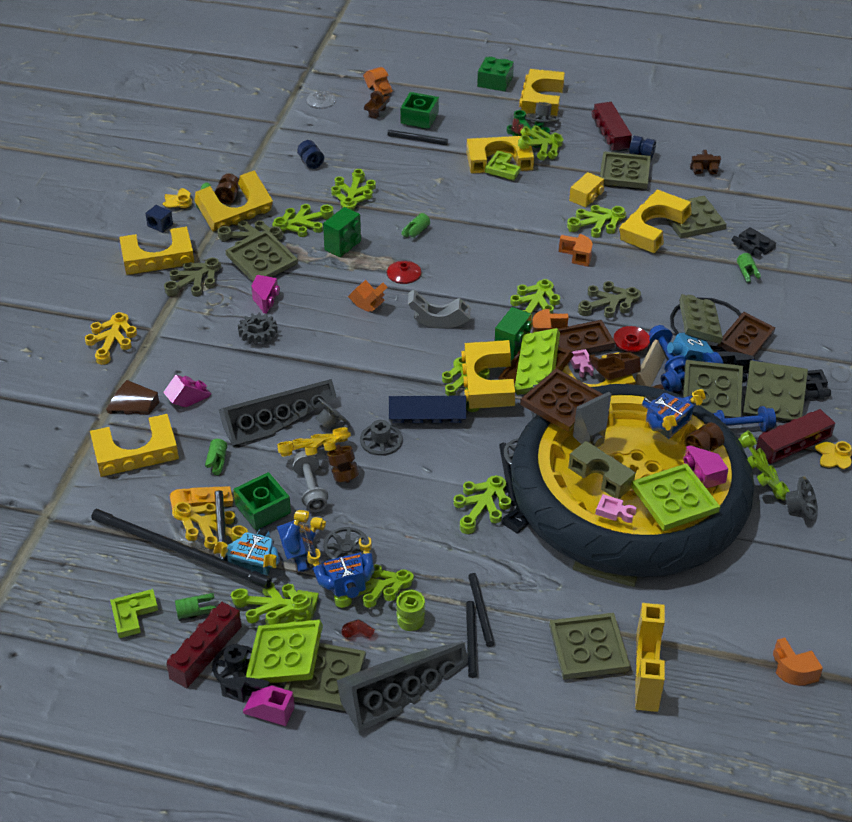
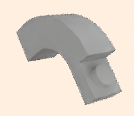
M416 290L409 292L408 305L415 311L414 319L423 325L432 328L448 329L460 326L470 320L471 307L460 297L446 305H435L425 300Z

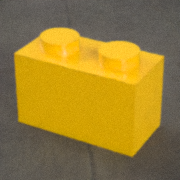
M587 172L570 187L569 201L587 207L603 193L604 179Z

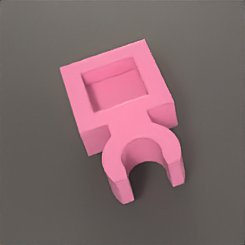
M587 350L573 351L574 356L570 362L574 370L579 369L581 378H584V372H589L593 376L594 368L589 361Z
M603 494L596 508L595 515L614 521L620 517L623 521L632 523L633 515L636 514L637 508L633 505L624 506L623 500Z

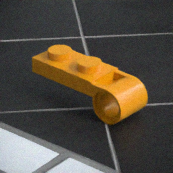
M230 486L176 489L170 493L172 510L179 502L189 503L191 507L202 506L207 503L215 504V491L218 490L223 491L224 507L233 506Z

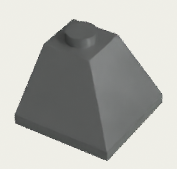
M610 392L576 408L573 437L581 444L587 441L593 446L599 447L604 443L611 401Z

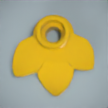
M181 188L178 191V195L165 194L166 202L163 203V206L186 209L192 204L191 193Z
M844 441L837 442L836 444L823 442L815 446V449L823 454L820 459L821 466L832 468L837 465L843 470L850 467L852 463L850 458L852 456V447L849 443Z

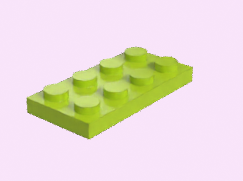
M558 328L523 335L515 382V393L517 395L527 394L533 389V385L540 383L555 370L560 338Z

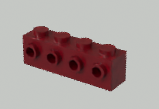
M612 102L594 104L592 118L595 119L597 127L600 128L602 135L605 136L607 144L610 145L613 151L630 148L632 134Z
M821 409L809 412L805 416L793 419L784 425H779L773 430L763 432L758 437L756 450L761 448L766 455L767 461L772 464L832 437L835 422Z
M224 602L213 608L205 621L200 623L196 627L195 632L183 641L177 652L168 658L166 665L169 679L188 689L242 627L240 610Z

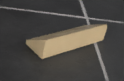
M658 340L652 343L641 365V372L637 373L635 385L652 386L665 360V353Z

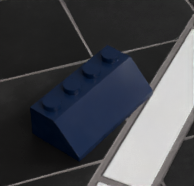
M389 396V419H393V423H404V419H412V423H424V419H431V423H443V419H450V423H462V419H466V396Z

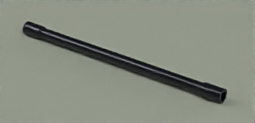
M95 509L92 512L91 519L96 522L112 526L245 579L264 589H268L272 583V577L251 571L117 518L100 509Z

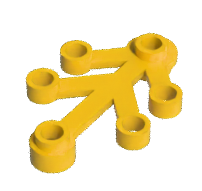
M118 312L109 321L102 324L99 322L91 324V331L94 334L85 336L86 345L93 346L97 342L106 339L102 348L98 349L95 353L98 364L105 365L111 361L109 350L115 339L123 350H128L132 347L129 338L136 337L137 330L136 327L128 324L129 317L127 314ZM112 327L110 330L101 333L102 330ZM123 328L128 338H124L119 329Z
M347 427L334 429L333 434L311 435V438L307 439L298 438L292 441L280 442L277 444L278 453L283 457L293 454V450L305 447L306 455H315L318 453L317 448L324 444L325 451L336 449V443L347 441L351 436V432L348 431Z
M186 502L177 503L173 507L172 515L177 520L182 521L186 529L185 538L189 541L197 540L199 531L194 528L192 521L198 523L205 537L204 546L208 549H214L215 543L218 541L211 529L217 531L215 504L207 503L202 506L191 507ZM225 511V524H232L235 519L234 512ZM237 525L232 529L225 526L226 535L231 537L232 542L240 539L244 533L248 532L244 526Z

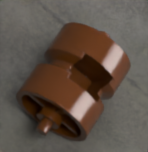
M228 173L221 177L214 192L221 203L231 204L235 200L240 189L237 176Z
M709 422L685 436V446H693L711 452L724 444V434L718 425Z
M336 445V449L330 450L327 453L329 463L333 466L331 470L334 481H346V483H349L350 480L359 475L357 463L353 461L355 459L351 446L340 447V445Z

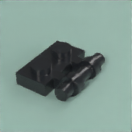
M751 227L741 232L739 237L733 236L731 240L737 247L747 250V253L760 257L761 254H767L776 247L775 241Z
M822 369L808 370L804 400H808V398L824 399V397L831 396V389H824L827 387L828 381Z

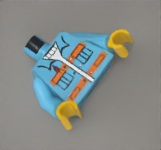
M259 529L257 534L244 533L240 539L235 540L229 545L224 542H216L213 551L214 554L220 553L221 557L227 556L228 561L267 576L270 567L276 568V565L280 563L278 550L273 546V540L269 538L270 533L266 529Z

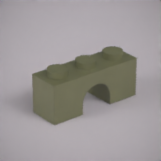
M585 441L570 453L568 468L584 479L592 473L602 474L601 490L610 496L620 499L632 488L631 484L635 480L636 472L589 442Z

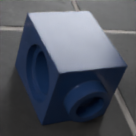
M155 205L145 213L147 226L163 233L173 225L172 212L168 209Z

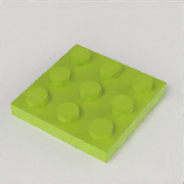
M687 463L634 480L631 484L634 492L663 531L718 513L720 510V505Z
M321 620L258 626L246 677L262 679L270 683L312 679L323 628Z

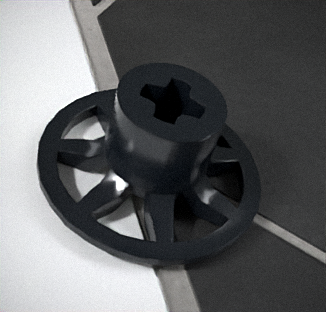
M232 644L221 650L215 656L212 663V671L215 678L221 682L230 672H233L234 677H239V672L241 671L246 675L248 670L246 665H249L250 661L247 658V652L252 653V648L245 645ZM217 665L225 667L220 674L216 670Z

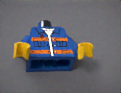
M702 389L696 390L692 393V396L684 398L675 397L668 393H663L656 400L646 396L642 402V406L648 409L646 421L652 431H659L666 438L670 439L691 420L694 405H701L706 396Z
M304 510L295 512V521L277 526L286 558L297 564L298 572H305L311 569L307 561L308 551L312 557H315L313 540L317 535L315 533L316 529L324 530L326 526V521L319 517L312 518L310 526L304 524L307 523L309 518V512Z
M368 537L369 544L362 545L361 538L359 539V547L363 551L362 555L360 552L323 561L321 564L319 563L320 550L317 548L315 550L317 557H312L308 551L307 561L314 565L313 571L318 584L329 591L332 590L337 597L347 595L350 598H354L360 591H364L366 589L365 582L370 580L374 572L373 556L370 553L372 549L371 538Z

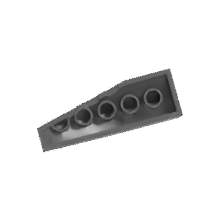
M332 379L224 407L219 409L223 428L233 446L269 436L319 408L323 404L317 399L318 397L329 402L337 396Z
M461 641L409 654L337 680L341 704L355 728L362 730L398 715L407 704L416 702L420 699L419 696L427 690L431 691L443 678L447 679L468 664L465 642Z

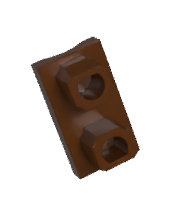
M373 91L370 96L371 99L364 106V110L369 112V117L375 119L378 118L380 111L386 109V104L390 101V96L384 97L382 92Z
M703 150L702 154L692 156L690 169H693L694 174H702L703 169H708L709 174H717L721 156H713V154H708L707 150Z

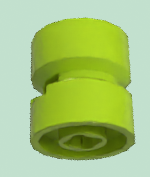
M406 590L400 593L396 601L397 623L400 628L406 631H416L425 622L424 596L416 590Z

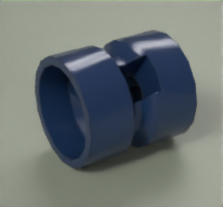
M634 135L629 154L651 156L650 160H652L656 148V140L649 138L644 140L643 137Z
M305 140L300 143L297 153L306 166L310 169L320 167L324 162V155L312 140Z

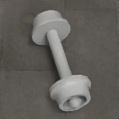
M301 451L294 457L293 470L299 475H305L308 490L301 497L302 503L310 512H320L327 506L328 492L315 485L312 473L317 470L319 461L314 455L308 456L305 451Z

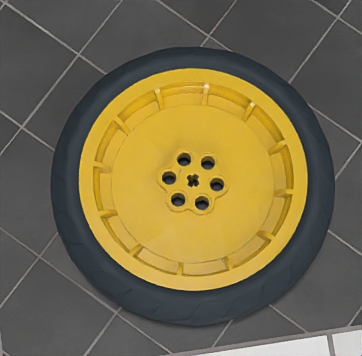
M608 384L591 387L602 394L611 393L605 440L597 448L636 472L635 480L683 465V458L686 453L685 436L709 422L715 423L722 430L725 439L724 444L711 452L719 454L728 467L726 483L707 488L720 505L719 512L665 531L661 529L632 488L620 498V500H623L624 506L633 505L637 508L636 514L633 515L632 523H627L620 517L614 521L595 515L602 495H610L601 490L602 474L592 473L584 479L568 468L570 453L581 445L573 437L574 428L568 433L536 414L522 431L511 463L512 485L518 506L534 531L544 541L563 555L590 568L615 575L636 577L667 576L687 571L710 561L726 550L740 534L751 513L754 497L752 467L738 438L717 416L702 406L695 404L691 420L670 439L666 438L659 431H652L646 421L648 409L642 406L644 398L650 396L656 400L663 393L684 398L673 392L633 384Z

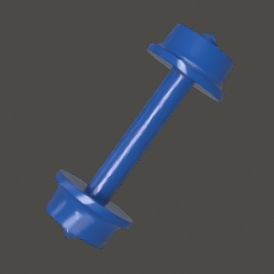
M663 325L653 327L649 332V341L652 345L655 340H658L669 360L664 365L665 372L669 368H673L677 374L684 372L687 358L681 355L675 356L667 351V346L673 337L671 330Z
M706 352L702 356L703 362L723 364V360L717 352ZM673 368L667 369L666 373L660 377L664 389L670 392L680 391L682 388L681 381L684 380V372L677 374Z
M764 406L759 407L757 416L725 418L722 410L712 413L727 426L759 423L761 431L764 432L769 428H774L776 425L774 409L765 408Z

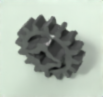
M259 312L257 315L251 313V317L244 316L245 320H240V324H238L239 337H242V341L248 340V344L254 342L255 345L258 342L265 344V340L270 342L271 337L275 338V333L278 332L276 320H273V316L268 317L267 314L262 316Z

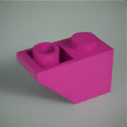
M257 275L251 285L252 298L262 312L267 314L270 307H273L275 297L279 295L280 286H278L277 278Z
M179 375L174 376L163 392L172 404L185 408L211 395L204 382L200 380L194 381L188 376L182 377Z
M693 446L686 447V453L683 458L684 464H688L706 489L726 483L728 467L719 454Z
M269 686L252 692L243 710V714L286 726L295 708L293 692L275 686Z

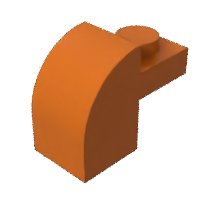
M383 67L368 70L364 73L363 77L369 89L374 87L375 91L382 92L383 96L393 92L387 79L389 75Z
M579 234L578 238L561 235L559 252L571 254L572 264L588 267L591 261L593 244L587 236Z
M365 280L348 297L357 307L371 312L385 301L382 298L385 296L383 292L388 287L381 283L374 289Z
M549 309L537 312L533 316L532 333L567 327L568 314H550Z
M786 638L777 639L775 649L773 650L774 659L778 663L776 674L783 681L797 686L818 682L823 667L813 651L796 655Z

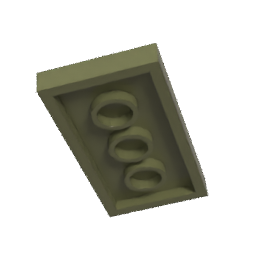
M681 294L679 303L685 334L720 344L723 337L715 303L708 299H698L693 295Z

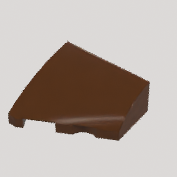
M631 352L607 354L606 358L602 359L595 357V355H589V361L594 368L608 380L641 372V359Z
M126 380L110 401L106 409L107 413L113 414V411H124L125 414L138 413L140 415H149L159 404L158 392Z

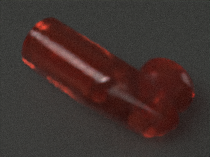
M513 119L512 131L522 135L520 131L524 124L519 126V119Z
M359 619L347 622L341 630L345 638L361 633L370 639L375 632L374 628Z

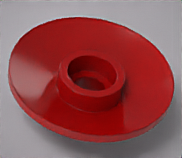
M397 261L388 267L387 276L395 283L409 284L420 278L421 268L411 261Z
M625 326L619 328L614 333L613 340L616 346L622 350L638 352L649 346L650 336L639 327Z

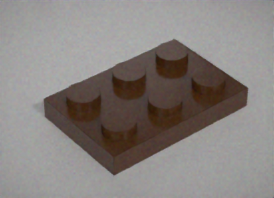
M743 312L722 336V341L717 346L728 352L755 356L772 336L775 327Z
M602 320L558 328L560 332L558 347L571 350L572 352L586 349L588 353L615 348V341Z

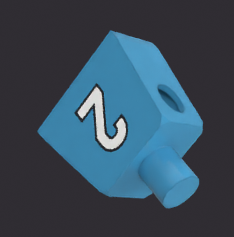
M685 333L677 334L675 340L667 346L668 353L675 354L676 356L681 355L686 357L687 360L703 362L702 356L704 353H713L706 340L686 335Z

